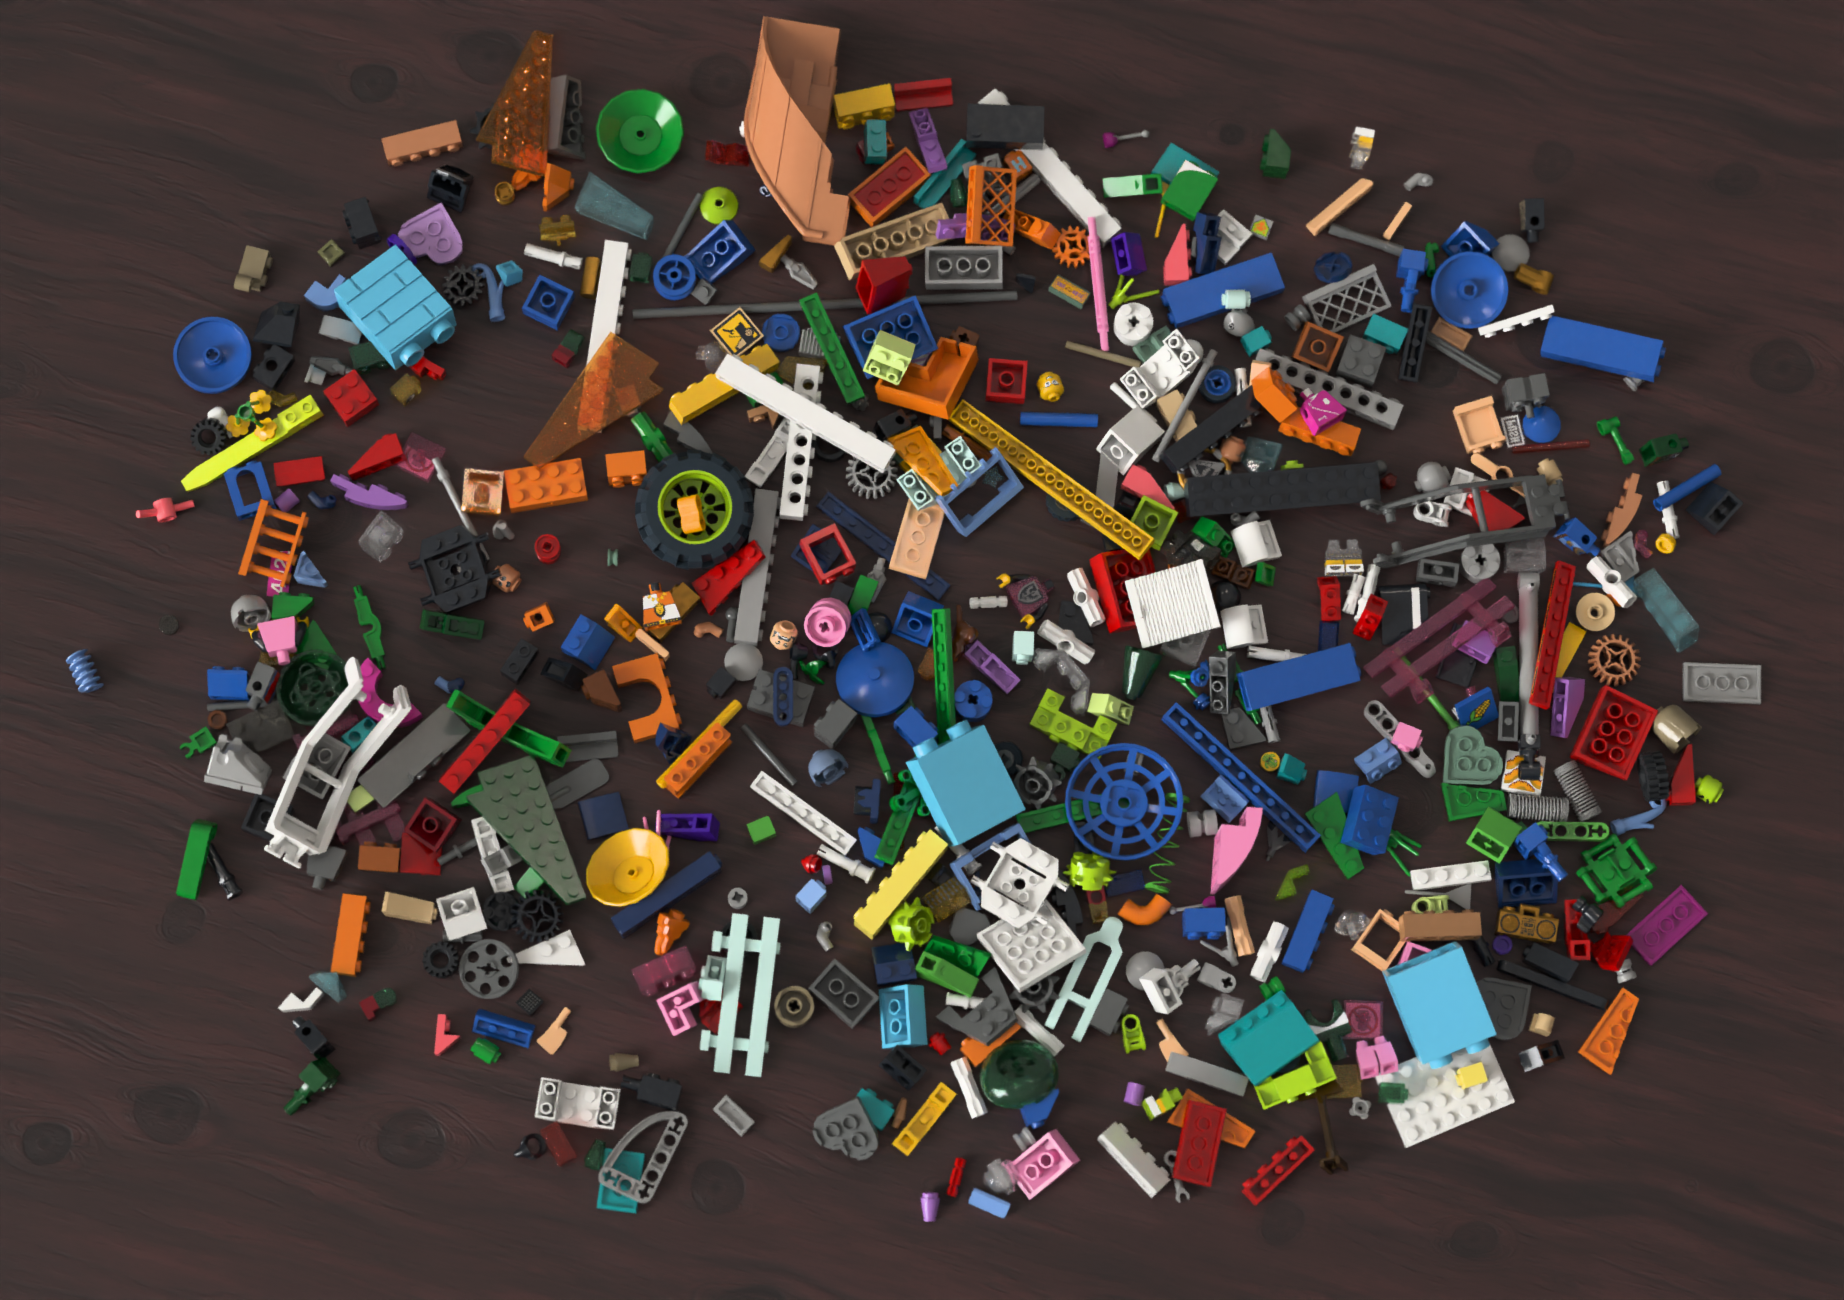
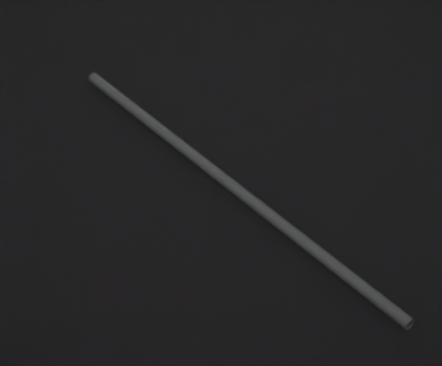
M1017 290L916 295L920 305L1017 300ZM905 296V298H903V299H901V300H899V301H897V302H895V303H893V304H891V305H894V304H896V303H898V302H901V301H903V300H905V299H908V298H910V297H913V296ZM860 298L821 300L824 309L864 308ZM799 301L633 309V319L731 314L739 307L745 313L803 311Z

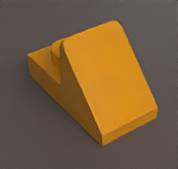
M615 604L604 618L611 629L630 643L636 637L635 633L638 629L643 628L618 604Z

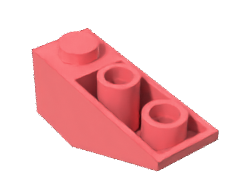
M1182 224L1163 266L1164 286L1176 285L1192 278V268L1188 267V260H1191L1190 248H1187V242L1190 241L1189 230H1186V224Z

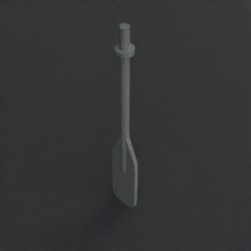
M592 759L551 782L546 789L553 808H564L606 784L609 780V774L599 759ZM476 837L459 847L456 844L452 845V851L437 859L440 866L457 856L459 859H462V853L478 845Z

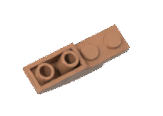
M1632 473L1629 478L1626 477L1623 489H1626L1624 496L1621 495L1618 507H1615L1612 512H1608L1606 523H1609L1607 530L1604 529L1601 541H1604L1602 546L1604 548L1612 544L1623 533L1636 514L1643 496L1635 493L1640 477L1639 474Z

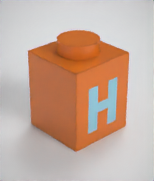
M1020 149L1016 152L1013 150L1005 156V168L1017 170L1016 183L1032 173L1033 167Z

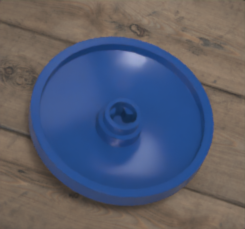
M1467 251L1450 256L1437 268L1431 282V298L1436 311L1447 322L1461 328H1478L1490 323L1501 313L1508 297V282L1503 269L1494 259L1479 252Z
M205 317L192 322L179 334L174 346L173 360L179 376L189 387L202 393L217 394L234 388L245 378L251 365L252 350L246 334L237 324L221 317Z
M875 643V646L873 648L870 647L868 652L863 651L861 646L858 645L847 652L838 665L836 685L840 698L851 709L863 716L882 717L896 712L905 705L914 688V672L911 662L900 649L888 643Z

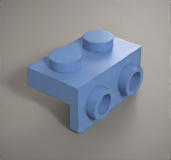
M1387 738L1354 758L1355 763L1366 775L1370 784L1381 779L1382 776L1402 764L1399 752Z
M1222 775L1200 796L1228 823L1249 802L1245 795Z

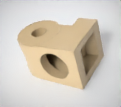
M1534 1013L1528 1031L1547 1037L1551 1034L1555 1018L1543 1013Z

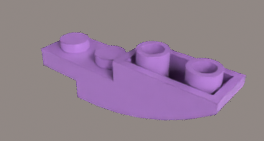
M928 108L909 112L918 147L928 172L933 173L947 169V163Z
M967 213L954 214L953 219L939 220L935 234L937 239L966 238ZM982 215V218L985 220V222L989 221L993 217L989 215ZM1000 218V220H1001L1004 224L1008 221V220H1006V219ZM996 219L989 224L994 233L1001 228ZM986 228L981 231V240H988L992 236ZM1003 229L997 236L1000 240H1008V234Z
M333 474L330 480L333 486L346 492L344 495L346 501L356 505L379 510H398L408 507V502L405 500L406 497L397 492L394 495L388 492L389 489L381 484L377 486L372 484L368 491V487L358 482L357 484L349 482L350 479L342 474L339 476Z

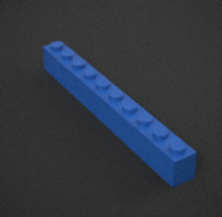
M1177 702L1163 715L1161 720L1220 775L1228 779L1256 808H1263L1262 814L1301 850L1306 853L1321 835Z

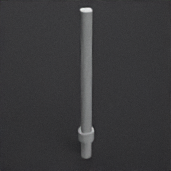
M439 457L432 459L438 472L437 477L440 482H443L464 526L472 534L478 536L449 479L451 476L448 470L444 469ZM480 543L481 550L486 554L487 561H489L490 558L483 544Z

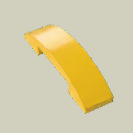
M1571 622L1568 623L1564 630L1556 677L1563 676L1586 633L1585 630Z
M941 1082L892 1144L908 1156L957 1094Z

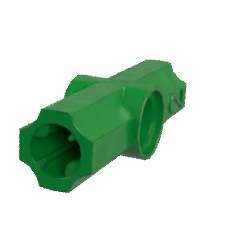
M645 411L638 413L631 419L632 424L641 435L644 445L649 452L654 454L658 462L673 454L666 443L664 435L658 427L654 426Z

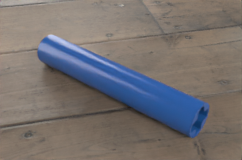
M1020 412V425L1097 427L1098 414Z
M1713 464L1654 499L1655 508L1658 511H1662L1721 476L1720 468Z

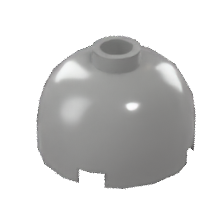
M243 595L231 607L233 626L235 628L238 627L239 631L249 632L248 628L256 630L258 623L267 622L271 618L269 606L260 596Z

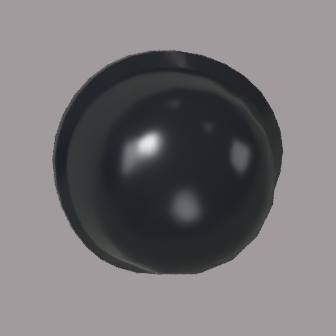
M1221 580L1210 586L1217 613L1239 605L1241 593L1235 584Z

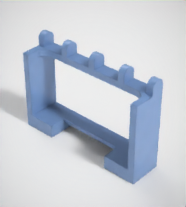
M996 447L990 450L993 456L988 461H985L983 458L979 460L982 466L971 474L969 471L964 473L967 479L956 487L952 483L950 485L952 491L947 496L942 497L938 495L934 498L955 529L965 537L1024 488ZM998 462L1009 478L998 488L1000 493L974 516L967 514L959 521L948 503Z
M1019 823L1011 825L949 863L976 911L981 909L978 903L981 901L982 894L977 897L961 868L989 850L993 842L999 844L1015 834L1018 839L1022 838L1030 843ZM1029 866L1025 867V868L1028 869V870H1031V869H1032V868L1029 867Z

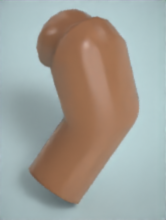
M704 622L695 626L694 635L701 638L705 633H711L720 638L724 629L711 622Z

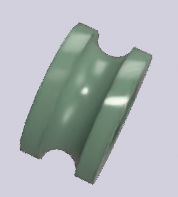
M608 549V566L612 564L618 566V549H615V551Z

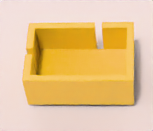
M890 84L834 95V111L838 128L850 129L857 124L862 123V125H865L866 120L888 121L891 117H894L895 103Z

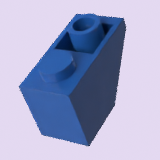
M859 827L858 837L864 859L882 869L886 862L874 858L881 839L875 836V832L870 828L865 827L863 829Z

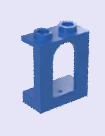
M261 461L248 462L246 466L241 468L232 467L227 470L228 472L224 473L239 521L256 516L260 501L244 506L236 479L238 476L253 472L262 499L268 500V505L273 509H277Z

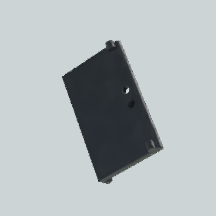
M1454 622L1435 678L1463 686V688H1469L1478 660L1452 647L1462 628V625Z

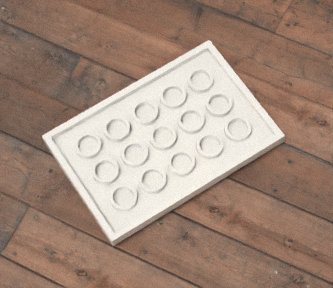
M1491 1046L1472 1054H1468L1466 1048L1451 1053L1453 1058L1451 1063L1436 1069H1431L1429 1063L1423 1065L1415 1057L1398 1064L1397 1072L1381 1075L1379 1072V1076H1376L1375 1079L1405 1148L1515 1102ZM1482 1062L1488 1081L1467 1089H1462V1086H1458L1455 1078L1457 1070Z

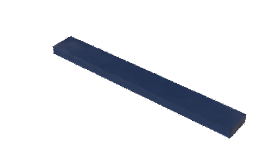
M828 491L816 508L880 557L886 559L890 564L896 543ZM931 569L928 570L926 580L902 573L938 601L951 586Z

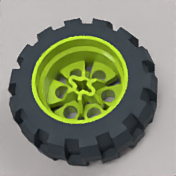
M687 450V452L673 453L663 458L661 462L654 467L652 466L637 492L635 519L644 544H647L655 556L663 562L666 561L675 565L677 568L703 570L715 567V565L727 560L745 543L753 522L754 500L745 476L736 466L734 467L726 461V458L714 452L711 454L701 450ZM702 482L710 484L704 494L700 492ZM680 485L684 493L682 497L688 496L686 491L689 488L697 490V494L702 502L705 524L715 532L714 534L708 536L706 530H704L698 536L692 533L688 534L687 539L680 536L683 532L682 527L676 528L673 525V521L677 518L681 519L679 510L671 506L672 500L681 497L673 490L675 486ZM711 495L715 498V503L708 505L705 503L704 498ZM725 504V511H714L715 506ZM663 511L675 512V515L665 518ZM713 514L717 517L718 521L715 524H710L706 518Z

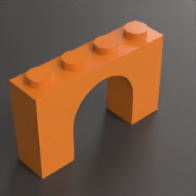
M658 653L612 666L618 688L638 682H647L654 685L661 693V704L653 714L629 721L634 743L655 738L660 723L679 729L682 721L679 713L675 714L673 706L677 705L674 694L670 695L668 688L671 687L669 677H664L663 669H666L663 657L659 658Z

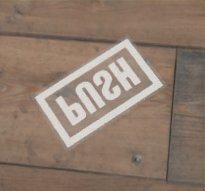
M1519 414L1500 417L1503 433L1506 436L1507 449L1526 445Z

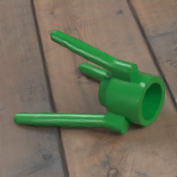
M1391 828L1386 849L1406 875L1411 876V873L1391 847L1396 848L1400 844L1414 855L1419 856L1417 851L1402 840L1418 848H1421L1422 845Z

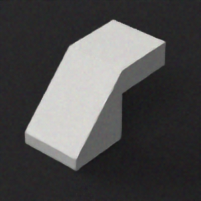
M316 987L309 997L302 1002L293 993H290L279 1006V1009L283 1013L312 1010L325 994Z

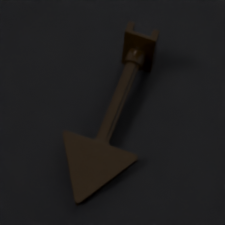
M1332 1080L1316 1087L1317 1091L1306 1096L1305 1093L1298 1095L1297 1099L1298 1102L1317 1098L1327 1149L1326 1158L1319 1161L1320 1167L1329 1175H1332L1333 1169H1337V1167L1342 1168L1344 1171H1349L1347 1162L1335 1150L1325 1100L1327 1095L1343 1092V1088L1337 1081Z

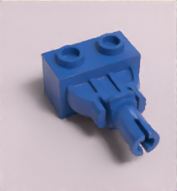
M1403 249L1400 254L1396 277L1405 279L1404 287L1400 290V293L1403 295L1402 312L1411 313L1414 297L1419 293V290L1415 289L1416 282L1419 281L1421 275L1425 274V270L1428 267V259L1425 258L1426 252Z
M1535 822L1517 836L1514 846L1525 860L1534 855L1543 863V869H1549L1560 882L1568 876V873L1558 862L1559 856L1557 854L1554 856L1546 844L1548 839L1546 829Z

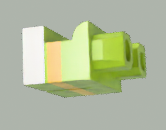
M1178 1088L1169 1092L1165 1089L1160 1093L1158 1100L1155 1101L1150 1096L1141 1105L1151 1121L1172 1110L1175 1107V1103L1182 1099Z

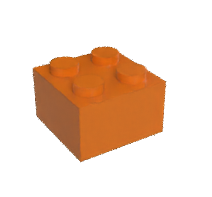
M1267 367L1251 380L1254 396L1281 423L1298 409L1296 404L1297 398L1294 395L1295 389L1290 383H1285L1282 380L1283 378L1277 370L1273 371L1270 367Z
M644 450L605 454L609 486L613 485L614 488H621L625 484L632 483L633 486H640L647 474Z

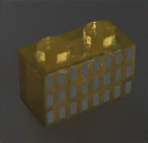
M955 876L921 897L926 907L930 908L933 917L938 923L971 902L964 887Z

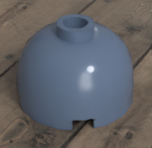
M833 749L818 750L813 754L809 762L808 772L814 784L822 787L821 784L823 783L830 785L845 774L843 770L845 766L848 768V763L839 752Z

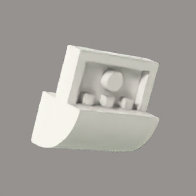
M1270 520L1250 522L1231 531L1242 568L1282 556Z
M1246 604L1220 611L1227 649L1268 643L1262 605L1248 606Z

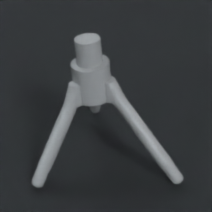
M1227 917L1225 929L1228 946L1220 950L1203 940L1200 943L1225 957L1231 966L1234 967L1239 962L1233 946L1230 919Z

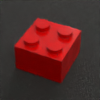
M989 358L985 401L1024 404L1028 361Z
M355 369L323 391L326 399L347 427L379 405L377 398Z

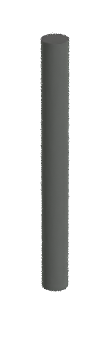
M696 194L663 257L673 255L701 203L703 195Z
M273 698L270 705L261 703L260 707L287 705L286 698ZM250 700L208 703L207 710L248 708L247 705Z
M744 724L740 729L791 786H794L798 781L747 724Z

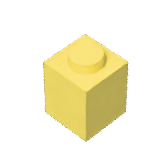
M1482 1062L1460 1068L1455 1075L1458 1086H1462V1089L1488 1081Z

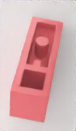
M1132 464L1121 485V489L1140 499L1145 495L1174 510V506L1151 474L1147 472V469L1141 465L1135 466Z

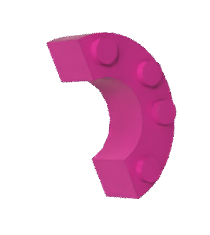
M367 658L360 666L363 677L361 691L365 692L367 696L363 702L359 700L358 702L364 713L378 724L384 717L383 714L378 712L380 705L384 703L387 706H393V704L385 703L379 698L377 686L383 674ZM412 703V709L397 727L410 726L423 718L422 714Z

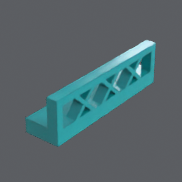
M963 139L958 142L945 158L947 169L934 172L915 194L914 203L921 209L936 205L963 173L962 164L971 162L976 157V154L966 147V142Z

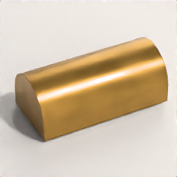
M586 257L580 289V296L593 300L597 298L602 265L598 257Z

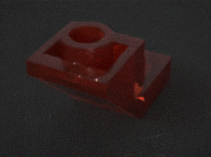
M709 140L706 142L705 160L720 165L746 167L749 164V151L747 146L739 143L724 145L714 140Z

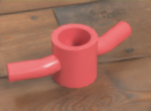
M163 498L153 503L154 509L137 510L136 517L157 516L158 522L164 523L176 519V512L193 508L195 505L193 499L173 505L172 498Z

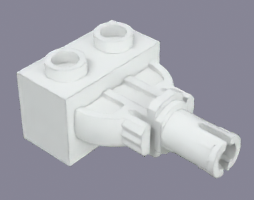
M1192 959L1182 968L1178 965L1173 966L1171 969L1153 968L1139 978L1155 1012L1169 1014L1183 1004L1180 996L1183 989L1188 985L1189 977L1201 969L1200 966H1197L1199 963L1195 959Z

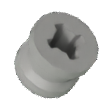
M734 888L729 892L728 902L732 908L741 909L747 904L748 898L745 890Z
M1027 1127L1023 1128L1021 1133L1013 1135L1014 1140L1023 1152L1027 1150L1028 1146L1036 1143Z

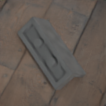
M616 731L557 737L558 742L572 750L566 762L616 758L619 756Z

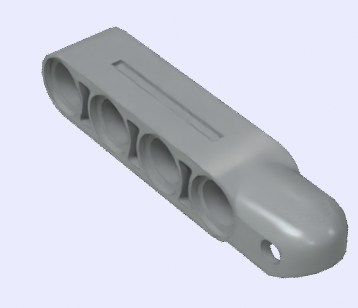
M1376 700L1370 701L1364 709V716L1391 743L1399 722L1382 703ZM1369 707H1376L1378 714L1372 715L1369 712ZM1389 721L1392 728L1385 729L1382 726V722ZM1392 744L1403 759L1410 763L1423 777L1431 778L1436 774L1433 761L1423 752L1421 746L1419 748L1415 747L1414 750L1418 752V757L1412 758L1409 752L1401 751L1397 745Z

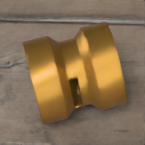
M508 182L498 183L495 187L497 202L501 205L511 204L515 199L513 186Z

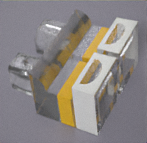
M1361 127L1355 128L1351 143L1356 145L1352 147L1348 157L1352 158V168L1362 169L1363 164L1368 160L1375 130Z
M1357 539L1347 540V549H1340L1339 540H1329L1325 552V576H1342L1343 574L1344 576H1353L1354 574L1362 576L1364 572L1362 549H1359Z

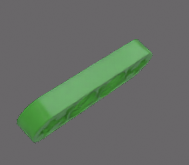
M1537 822L1539 826L1542 825L1546 830H1550L1549 826H1553V836H1550V832H1547V841L1602 842L1607 840L1610 834L1608 826L1601 822ZM1563 826L1567 832L1564 836L1560 837L1556 835L1555 831L1558 827ZM1578 827L1586 829L1587 832L1583 837L1575 834V830ZM1589 827H1592V831H1598L1599 827H1602L1606 833H1603L1602 837H1599L1598 833H1592L1593 837H1589Z

